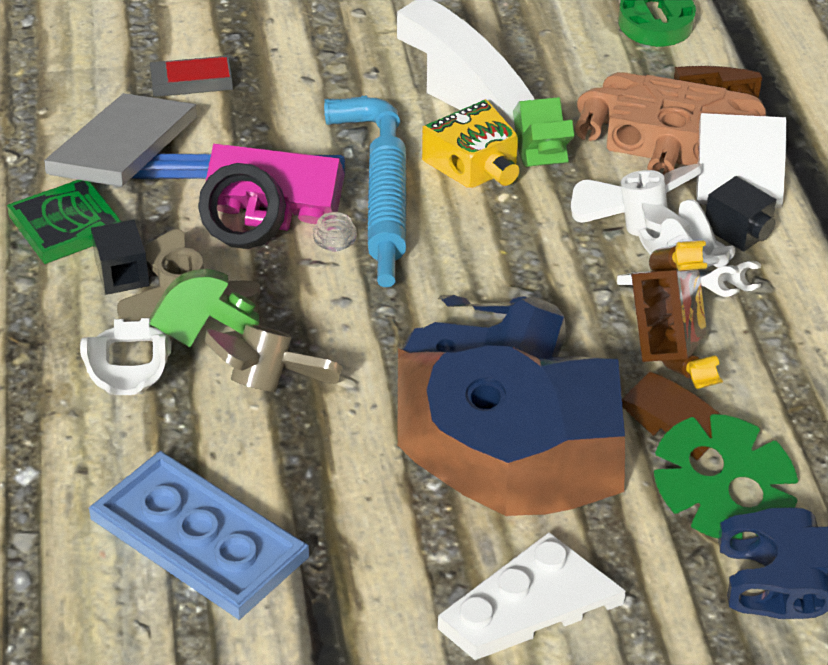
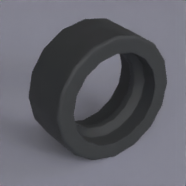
M234 163L219 168L208 177L200 191L198 209L202 224L211 236L233 248L251 249L264 245L277 234L284 222L286 203L282 189L267 172L252 164ZM238 181H249L258 185L265 193L268 203L267 212L262 222L254 229L245 232L233 231L227 228L220 220L217 211L218 198L222 191L231 183Z

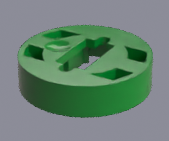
M621 0L618 24L621 31L635 42L655 47L671 46L686 40L691 35L694 27L696 7L692 0ZM658 2V8H661L667 18V23L662 22L661 19H654L646 3Z

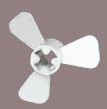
M701 164L679 167L665 175L654 170L632 172L622 178L621 186L593 180H582L573 189L571 201L572 217L575 221L583 223L625 213L626 229L635 236H639L638 229H645V224L648 228L660 232L661 224L666 218L676 217L681 221L689 234L690 223L668 209L666 193L699 175L702 172Z

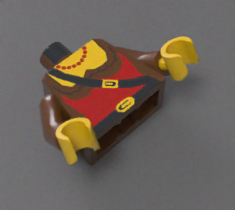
M704 240L677 242L676 246L658 248L652 252L649 258V266L652 271L631 274L642 362L662 361L667 369L692 379L696 389L723 383L716 369V366L720 364L716 355L701 359L693 355V352L706 335L701 279L698 271L707 268V263L703 262L702 256L703 246H706Z

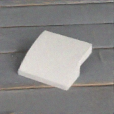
M701 113L699 120L698 163L701 164L702 172L697 175L696 202L707 204L709 193L734 176H737L777 199L775 208H782L785 177L786 117Z

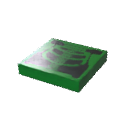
M75 180L7 205L10 219L44 264L92 247V227L122 222L89 181Z

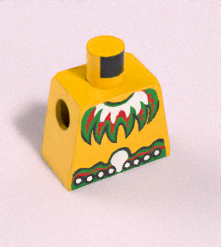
M486 99L422 126V160L465 187L474 188L492 179H495L502 186H508L518 177L519 166L516 164L517 134Z

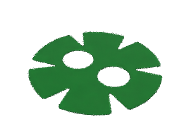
M712 414L710 415L712 438H709L698 421L691 417L673 426L663 436L657 446L656 456L682 467L681 469L654 470V478L659 493L674 514H678L699 503L700 506L691 523V527L700 533L718 539L720 522L730 517L769 508L796 507L798 501L796 497L771 486L773 484L798 483L792 461L777 441H771L753 451L752 447L760 428L750 422L728 415ZM701 446L715 449L723 458L724 466L722 471L714 476H705L698 473L690 464V453L695 448ZM739 477L754 480L763 491L761 503L755 507H743L737 504L729 494L730 483ZM740 532L732 538L742 540L743 534Z

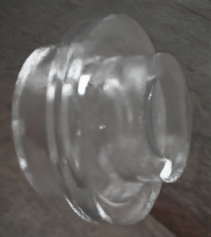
M330 212L322 215L313 229L314 242L319 247L333 252L350 247L357 238V230L351 218L340 212Z

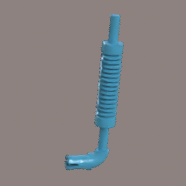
M367 95L347 99H325L326 125L369 121L376 123L380 128V136L370 144L369 255L378 260V284L382 287H391L395 283V261L406 252V146L400 138L396 137V128L400 124L397 109L385 100L370 98Z

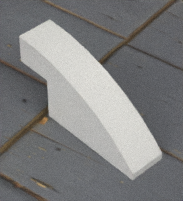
M414 0L397 11V39L427 53V93L459 110L486 99L515 131L514 108L519 101L535 99L504 57L467 22L433 0Z

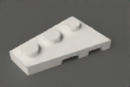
M547 533L439 614L438 630L474 660L533 639L534 631L558 622L568 626L581 621L583 613L601 606H605L607 610L624 604L626 591L551 533Z

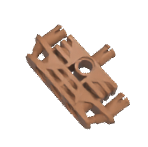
M617 72L604 80L603 87L590 89L578 98L577 107L581 115L576 122L575 132L578 137L585 140L588 130H592L589 141H593L600 136L603 123L609 124L607 149L609 151L651 158L647 170L660 172V169H664L663 175L675 169L676 163L684 165L698 163L699 120L701 113L765 116L766 112L762 102L750 94L652 75L643 76Z

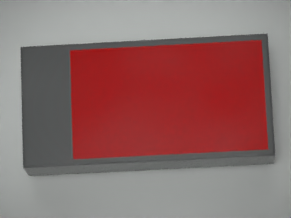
M228 56L150 62L153 97L233 89Z

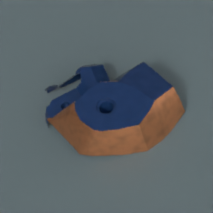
M440 295L438 299L442 300L447 307L472 306L475 310L507 315L501 323L489 328L434 322L422 328H415L407 337L403 348H398L397 445L416 464L462 495L505 516L551 514L575 509L623 493L625 480V431L618 359L584 356L558 357L567 335L565 318L556 305L534 296L517 297L511 299L510 302L471 304L464 297Z

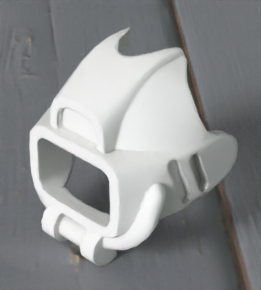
M692 199L683 201L679 207V216L690 223L689 234L681 221L676 217L666 218L661 224L660 232L648 228L646 224L645 229L637 230L642 245L650 255L658 248L676 246L677 242L699 240L706 242V246H703L702 256L703 262L707 263V267L712 265L718 268L726 266L735 255L733 245L725 246L716 241L703 209L698 202Z
M141 318V321L134 322L114 319V328L105 330L97 337H83L81 339V357L93 382L109 395L144 394L161 376L168 356L171 354V340L166 333L151 327L149 324L150 318ZM153 342V359L150 363L134 366L109 364V347L111 343Z

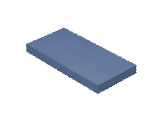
M162 451L157 452L89 507L90 519L238 620L244 617L309 558V545Z

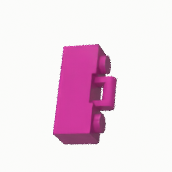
M213 143L206 180L219 168L234 163L252 164L267 172L282 189L286 203L284 222L279 230H289L292 212L298 216L300 221L309 224H322L324 219L336 220L345 175L339 158ZM238 181L231 183L222 191L218 198L217 210L227 214H238L240 209H246L245 225L257 227L267 212L259 210V207L267 208L268 203L265 193L258 185L249 181Z

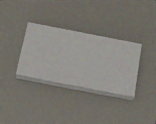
M123 93L44 160L46 174L122 187L197 117L196 104Z

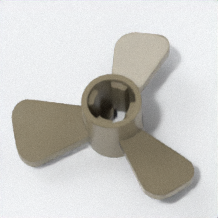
M171 230L146 245L144 249L147 267L159 276L160 286L120 300L117 304L118 319H124V322L141 321V318H150L163 293L176 278L189 271L204 269L201 254L193 249L185 248V236L182 230ZM241 280L229 281L223 294L230 296L233 291L255 302L261 293L260 284L255 281Z
M246 324L243 334L237 331L223 333L209 328L205 336L206 344L223 361L233 367L232 381L263 391H277L283 368L329 384L338 383L343 368L339 363L332 360L288 352L292 336L259 325Z

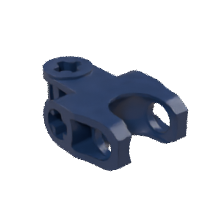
M769 508L754 513L735 515L720 522L718 538L720 553L733 559L754 560L765 566L741 570L729 576L727 599L730 608L744 614L762 615L777 619H809L828 612V527H818L816 517L811 511L803 508ZM740 532H753L758 535L755 538L742 540L732 538ZM750 589L766 590L764 593L756 596H745L742 594Z

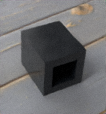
M734 176L708 194L705 215L716 236L745 252L757 242L766 240L775 227L774 212L777 199L741 178Z
M135 220L92 227L91 235L95 262L105 295L148 287L149 277L146 252Z

